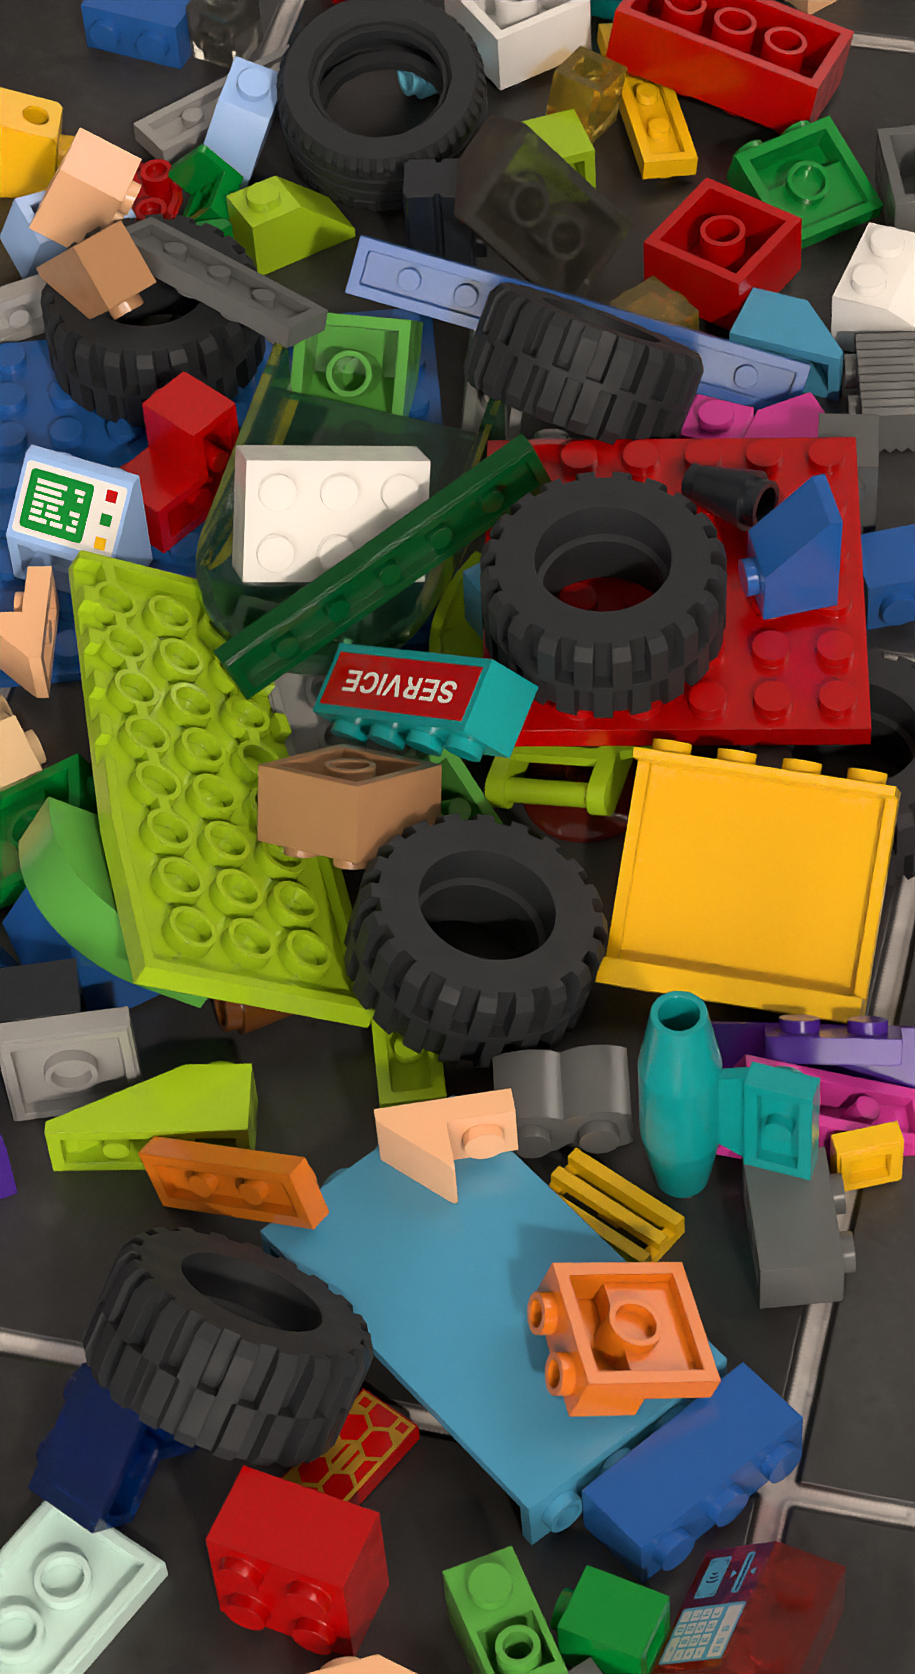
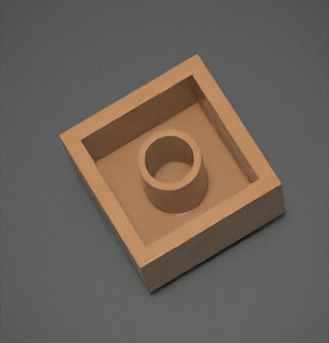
M343 743L259 764L257 841L283 846V853L290 857L312 858L321 855L333 858V866L349 870L366 869L369 861L376 858L378 848L389 838L398 834L402 836L405 828L427 820L430 826L434 825L436 818L441 816L442 764Z

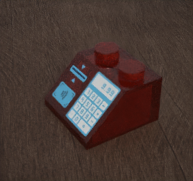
M778 1541L707 1551L650 1674H816L844 1611L846 1567Z

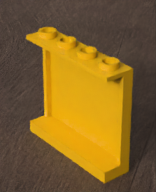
M653 739L652 749L634 747L632 757L638 760L619 879L606 957L604 956L595 982L658 994L686 991L697 995L707 1002L786 1015H812L819 1017L823 1021L847 1024V1018L865 1016L901 795L897 786L886 785L888 774L866 769L848 768L847 779L821 775L822 764L792 758H783L781 769L755 765L756 754L718 748L716 759L692 756L691 744L666 739Z

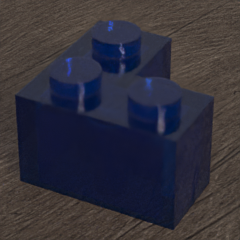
M85 1362L71 1375L65 1385L63 1392L65 1403L54 1428L43 1438L36 1453L38 1465L28 1485V1489L93 1534L131 1523L159 1461L197 1451L200 1446L194 1445L192 1448L174 1440L175 1436L161 1428L155 1430L140 1421L139 1414L132 1409H123L111 1399L108 1388L98 1385L92 1376L91 1367H88L87 1362Z

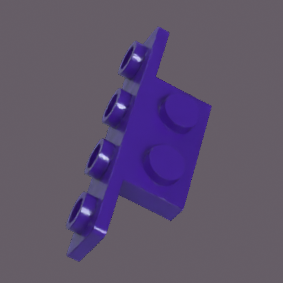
M801 1014L780 1016L779 1023L711 1021L722 1058V1068H733L746 1054L915 1089V1026L888 1025L887 1018L877 1016L847 1018V1024H820L819 1017Z

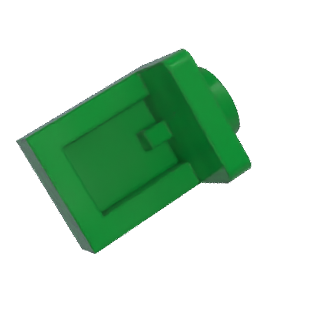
M203 144L199 145L174 163L168 173L169 178L190 194L183 213L184 217H190L195 222L226 218L229 221L226 196L239 191L244 177L209 147Z

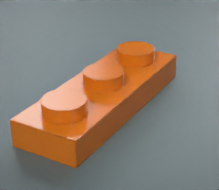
M154 1136L138 1152L162 1205L166 1207L313 1230L330 1212L317 1185L316 1175L308 1165L305 1157Z

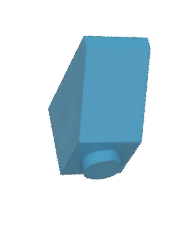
M753 287L729 333V340L810 363L811 367L803 393L811 392L815 396L839 401L842 395L843 350L808 300Z

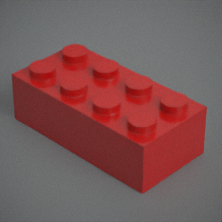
M622 0L615 10L604 63L622 69L631 76L645 78L673 89L682 96L696 98L721 108L728 114L747 118L782 134L787 128L799 121L808 120L809 123L817 121L840 85L854 31L774 0Z

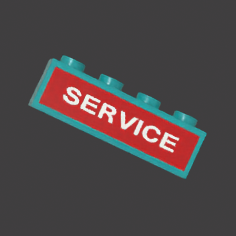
M340 643L312 712L333 723L332 734L356 745L366 746L368 739L386 748L403 751L405 744L418 751L440 757L443 750L446 749L448 752L463 759L480 762L482 755L510 758L538 686L493 659Z

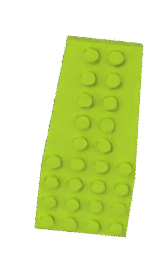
M80 550L68 568L95 794L100 834L133 983L368 1028L375 1010L373 1008L365 1010L352 990L355 981L352 982L346 974L344 963L347 949L344 940L352 914V906L342 869L333 866V858L321 855L312 858L290 857L283 853V846L257 841L258 765L289 757L285 741L292 733L286 714L274 713L271 709L268 695L275 687L274 682L247 700L213 652L249 626L241 622L237 612V607L243 600L242 592L235 588Z

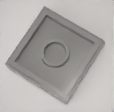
M129 1006L0 1023V1067L14 1121L60 1116L143 1082Z

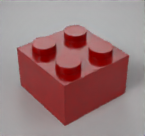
M706 177L643 242L644 293L731 331L753 287L779 293L800 271L802 218Z
M243 1465L206 1537L220 1610L225 1612L233 1622L244 1628L262 1630L264 1627L292 1636L297 1644L313 1653L328 1655L333 1651L344 1656L355 1657L389 1587L380 1513Z

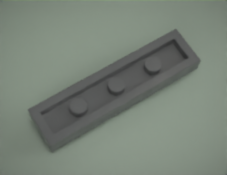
M151 216L125 227L154 277L176 288L179 294L196 299L219 311L225 319L239 322L260 333L268 342L288 348L325 331L328 309Z

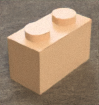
M80 127L54 174L29 228L68 248L74 242L80 243L83 241L86 233L98 227L103 230L114 224V221L123 219L124 215L127 216L142 186L133 181V177L142 159Z

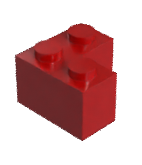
M185 371L164 387L157 389L149 399L142 403L148 447L130 462L119 467L128 473L139 475L150 545L162 553H166L234 498L236 445H241L235 402Z

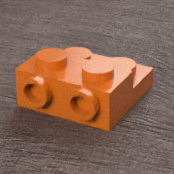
M682 1262L552 1263L537 1291L533 1292L529 1298L527 1307L529 1328L534 1335H545L550 1351L545 1364L547 1389L552 1396H563L569 1417L635 1415L645 1399L711 1398L721 1382Z

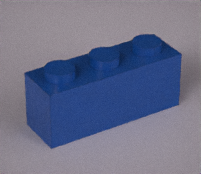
M742 1362L721 1379L711 1398H697L582 1489L584 1527L642 1584L661 1568L669 1571L677 1567L690 1554L695 1541L715 1524L723 1527L731 1523L743 1511L749 1497L768 1481L773 1484L782 1481L795 1469L802 1456L803 1417Z

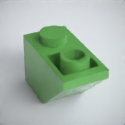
M512 1546L442 1571L447 1614L473 1674H568V1670Z

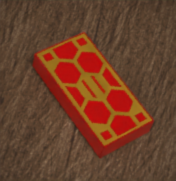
M363 1388L355 1398L335 1445L327 1453L306 1464L303 1462L296 1467H291L281 1479L360 1505L420 1439L419 1426Z

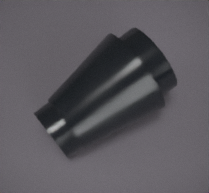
M694 463L687 469L681 485V494L741 531L750 530L776 508L779 501L777 483L768 480L766 473L759 470Z

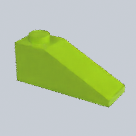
M215 1061L209 1064H185L46 1121L44 1134L53 1171L146 1170L138 1152L154 1136L255 1150L258 1098L252 1063L234 1064L228 1061Z

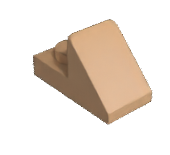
M52 566L27 567L25 591L15 592L14 612H0V669L36 698H49L60 609Z
M511 1088L374 1109L380 1160L454 1204L458 1203L454 1160L469 1157L487 1159L502 1152L518 1150L516 1112Z

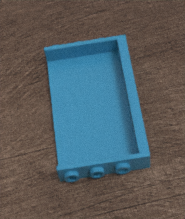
M377 1145L374 1151L350 1168H341L335 1171L323 1183L320 1191L330 1212L314 1230L268 1223L266 1227L260 1230L263 1251L273 1257L279 1258L281 1256L297 1265V1269L309 1276L314 1274L328 1284L330 1291L334 1294L342 1295L352 1304L353 1313L362 1315L367 1323L368 1332L371 1333L373 1355L520 1506L522 1535L533 1545L550 1531L557 1533L568 1528L583 1510L582 1489L697 1398L645 1399L635 1415L569 1417L563 1396H552L547 1389L545 1364L550 1351L545 1335H534L529 1328L527 1319L529 1298L533 1292L537 1291L552 1263L626 1261L513 1151L502 1152L487 1159L469 1157L454 1160L458 1203L454 1204L380 1160L379 1147ZM708 1341L721 1380L727 1375V1358Z

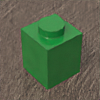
M586 1565L575 1590L565 1587L561 1592L551 1618L550 1626L552 1630L557 1631L558 1649L564 1664L575 1667L591 1657L603 1674H651L670 1633V1596Z

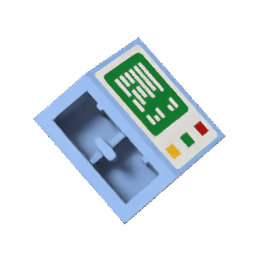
M31 444L25 454L6 533L14 577L26 580L27 567L52 566L56 589L71 594L68 568L80 550L148 567L153 558L139 475L128 473L120 468L108 467L80 459L65 452H56Z

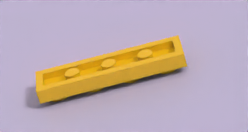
M613 23L598 24L597 43L603 61L605 60ZM604 63L642 179H664L696 175L698 156L676 92L645 78L631 76L622 69Z

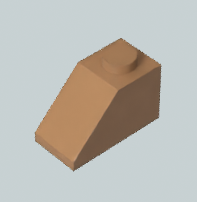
M121 220L36 267L40 277L89 319L106 311H109L113 320L123 316L143 304L144 301L139 292L156 283L155 278Z

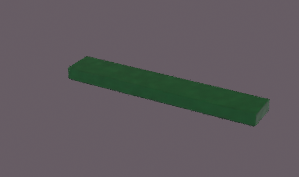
M522 433L215 649L213 651L244 697L247 700L489 530L505 513L510 515L511 506L526 494L530 493L534 497L540 494V487L551 482V479L533 446Z

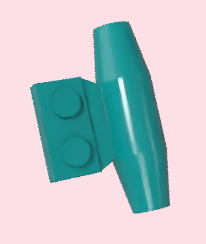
M672 991L660 996L651 1007L638 1057L640 1136L658 1187L664 1193L678 1198L691 1197L701 1192L708 1183L719 1144L744 1157V1164L811 1181L818 1160L820 1078L806 1075L792 1067H773L753 1061L750 1067L722 1068L721 1054L708 1010L703 1000L697 995L686 991Z

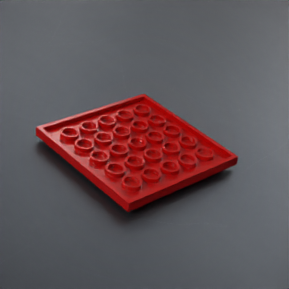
M856 437L639 439L636 441H632V439H617L613 445L597 439L528 440L551 481L559 478L562 483L575 481V476L579 473L595 472V478L612 477V472L630 473L633 481L645 483L646 479L650 478L661 482L667 486V493L672 496L677 492L681 493L683 477L687 469L694 463L763 471L766 473L768 480L774 481L778 485V505L812 476L825 474L841 515L843 526L837 605L763 620L755 595L745 596L739 577L738 561L739 559L747 558L748 531L739 530L697 505V514L700 512L704 513L717 529V539L724 544L727 557L726 628L723 630V644L719 654L709 662L708 672L693 686L684 683V694L664 705L661 700H657L651 703V710L632 716L629 710L614 711L613 718H594V712L578 710L577 716L556 710V703L547 700L542 705L533 700L514 747L652 746L653 739L679 741L691 744L692 746L870 744L872 728ZM487 440V457L511 440ZM493 527L485 532V544L490 540V531ZM600 577L573 583L557 592L554 597L579 609L607 612L635 606L651 597L653 593L643 586L628 580ZM483 630V658L492 659L485 645V633Z

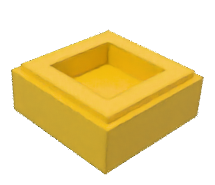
M898 1121L831 1135L829 1173L842 1174L845 1192L902 1179L904 1138Z

